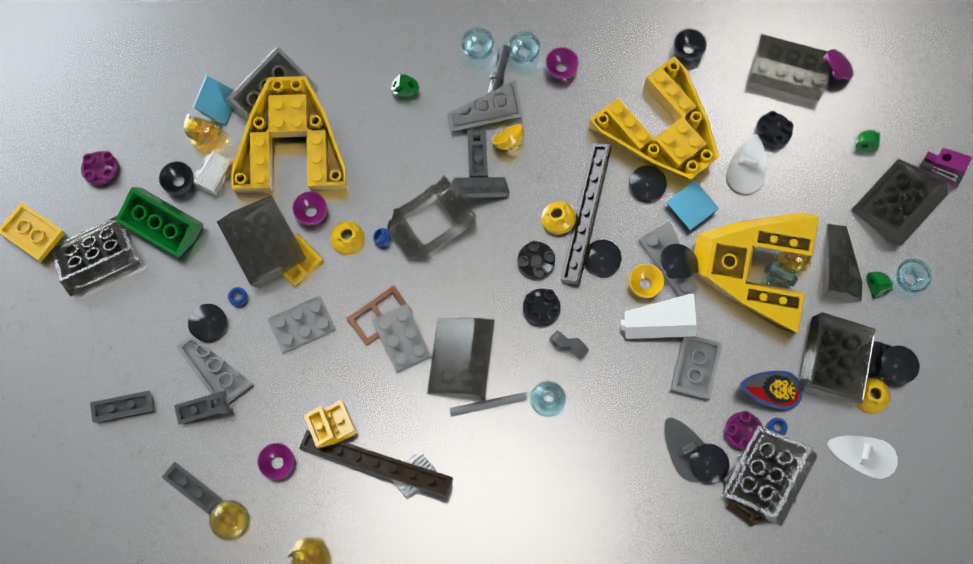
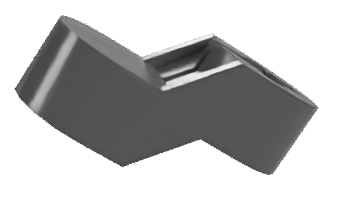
M558 330L549 338L550 342L559 351L570 350L580 359L589 351L588 347L579 338L568 339Z

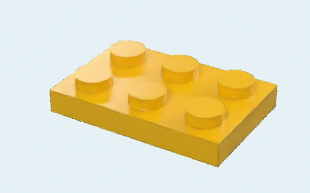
M22 202L0 226V234L39 262L44 260L65 234L62 229Z

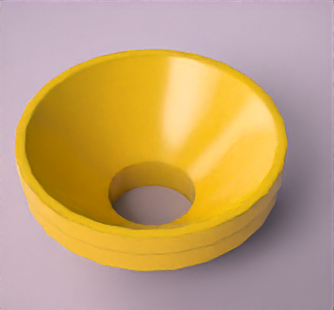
M521 124L509 126L496 134L492 142L498 149L506 150L507 152L513 151L522 144L525 134L524 128Z
M555 201L548 204L542 213L544 228L556 235L570 231L576 221L574 209L563 201ZM559 209L562 211V215L559 218L552 217L554 210Z
M341 222L331 232V244L340 254H355L361 250L365 243L364 231L355 222ZM350 230L352 237L347 240L341 237L342 232Z
M652 264L636 266L629 276V286L632 292L641 298L656 296L664 285L662 272ZM647 279L651 286L648 289H643L639 282Z
M869 378L861 381L856 386L854 400L862 411L869 414H877L888 407L891 393L883 381ZM871 389H878L881 397L879 399L872 398L870 395Z

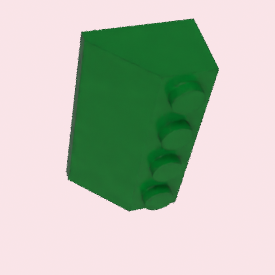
M131 187L115 219L118 223L176 257H180L196 240L204 224L141 187Z

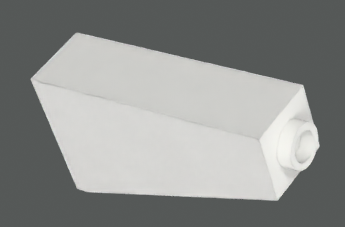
M687 294L625 311V319L621 320V331H625L626 339L696 336L697 324L694 294Z

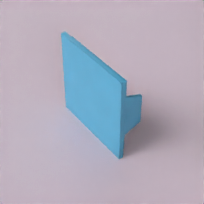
M206 75L193 108L200 111L206 117L226 125L232 108L224 100L234 90Z
M693 181L666 201L689 230L696 227L719 209L696 181Z

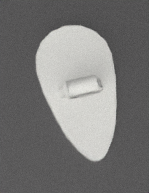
M751 134L740 144L726 173L729 187L734 192L742 195L755 193L760 189L764 180L765 153L763 143L757 134Z
M846 435L832 438L827 443L830 451L840 461L871 478H887L895 472L898 465L896 451L889 443L883 440Z

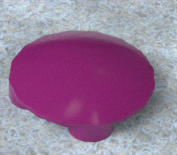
M836 49L828 50L823 58L833 69V76L838 80L841 78L848 80L853 78V67L847 57Z
M97 151L83 156L80 170L82 177L87 182L100 185L114 178L118 170V163L110 151Z
M742 411L730 416L726 422L725 434L732 446L746 451L754 449L761 443L765 434V428L752 413Z

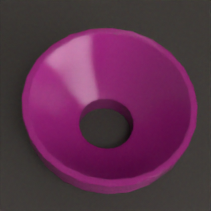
M558 47L549 52L545 64L548 73L552 77L564 80L576 73L579 60L576 53L571 49ZM564 64L567 69L560 72L556 69V66Z
M312 191L304 192L294 200L292 206L293 214L300 223L315 225L325 218L327 203L319 193ZM314 207L317 212L314 216H307L306 210Z
M271 443L260 451L257 459L258 468L269 479H282L289 475L294 467L293 453L290 448L282 443ZM277 457L283 459V466L279 469H275L272 466V461Z

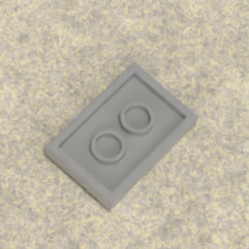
M321 295L267 318L283 354L336 331Z
M408 304L372 319L396 373L432 357Z
M696 336L683 337L671 391L710 400L722 343Z

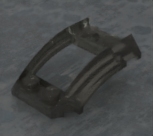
M445 175L435 185H431L413 200L393 210L394 213L388 222L387 228L407 257L428 255L451 241L477 220L476 214L472 212L464 199L456 198L453 184ZM438 198L456 224L436 239L424 245L406 218Z

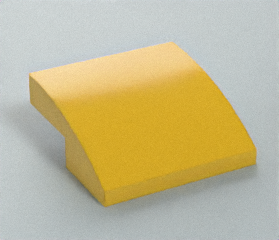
M297 233L284 247L281 246L269 261L296 286L310 275L324 259Z
M342 400L325 409L320 406L304 415L317 448L338 443L357 434L346 405Z

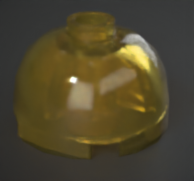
M187 114L184 122V132L187 137L192 139V144L202 147L203 144H212L219 138L223 129L222 126L219 125L218 128H215V123L194 116V119H190L191 115Z
M779 251L775 258L778 262H774V264L786 273H798L810 267L812 256Z
M225 500L218 503L209 515V525L212 532L218 538L225 541H235L242 538L247 533L251 521L248 509L242 503L235 500Z
M307 537L298 540L288 554V558L292 557L290 561L292 564H329L330 552L321 538Z

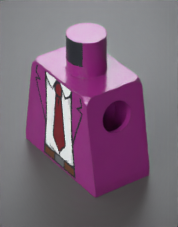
M942 148L939 155L928 151L923 162L933 165L931 175L958 188L972 157Z

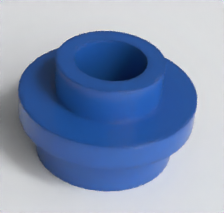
M378 228L373 234V241L378 246H384L390 240V231L386 228Z
M235 287L228 293V300L234 306H241L247 301V292L241 287ZM240 294L241 298L236 300L235 296Z
M776 417L769 421L767 428L773 437L778 438L787 433L788 425L785 420ZM774 425H779L780 431H776Z

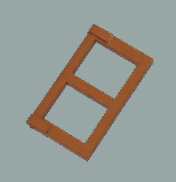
M394 285L346 317L366 346L377 339L379 335L376 332L368 338L355 321V318L372 308L377 316L383 315L375 304L391 293L401 306L407 304Z

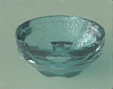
M484 28L469 29L461 40L463 52L466 56L475 60L488 57L494 48L492 34ZM476 44L483 46V50L480 52H475L472 48Z
M518 32L510 38L508 53L515 62L528 64L539 56L541 44L534 34ZM525 48L529 51V54L521 56L519 50Z
M910 258L898 266L896 280L903 290L910 293H919L927 289L931 284L932 272L924 261ZM912 274L916 279L915 283H908L905 278L906 275Z
M769 262L764 268L767 283L771 286L791 288L798 282V277L781 265Z
M544 381L536 385L532 390L530 401L532 408L539 415L552 417L563 410L566 404V395L559 384L552 381ZM550 391L554 394L555 398L552 402H546L543 399L545 392Z

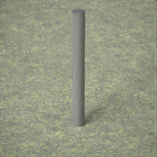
M523 392L449 408L450 415L527 400V394Z

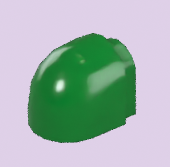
M399 74L393 81L391 89L396 95L409 97L419 90V84L414 78L406 74Z
M875 130L860 132L855 141V148L859 151H878L880 132H875Z
M876 271L867 274V284L875 298L886 295L893 290V282L885 273Z

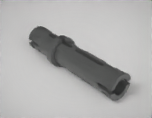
M499 45L494 70L489 78L490 86L487 93L500 88L501 84L504 83L503 76L510 52V47L507 45Z

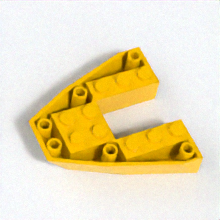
M675 56L649 74L644 84L648 92L676 121L654 138L619 98L589 120V129L634 156L689 179L695 177L720 158L708 116L687 69Z
M306 76L268 77L249 115L231 170L232 190L235 193L273 192L272 138L307 137V186L310 191L348 190L345 165L326 113Z
M803 212L739 221L698 233L694 250L697 258V269L694 274L725 297L783 328L798 333L806 292L748 282L754 246L812 256L820 215Z

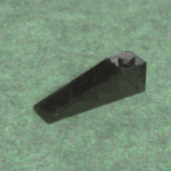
M827 224L822 296L861 301L863 282L847 226Z

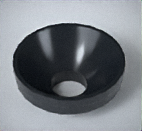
M684 29L674 39V51L683 60H697L706 51V38L698 30ZM686 45H690L693 47L694 51L692 53H686L683 47Z
M180 161L168 163L159 174L161 187L172 195L186 193L194 183L192 169L189 165ZM181 177L184 179V183L181 186L174 185L176 178Z

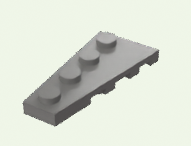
M516 80L448 112L450 131L523 117Z
M671 220L639 239L641 246L656 267L662 272L663 277L678 297L698 292L693 275L686 279H671L666 275V271L662 267L660 257L662 251L668 245L680 244Z
M190 335L176 345L210 394L226 391L227 397L225 398L227 404L254 385L193 335Z

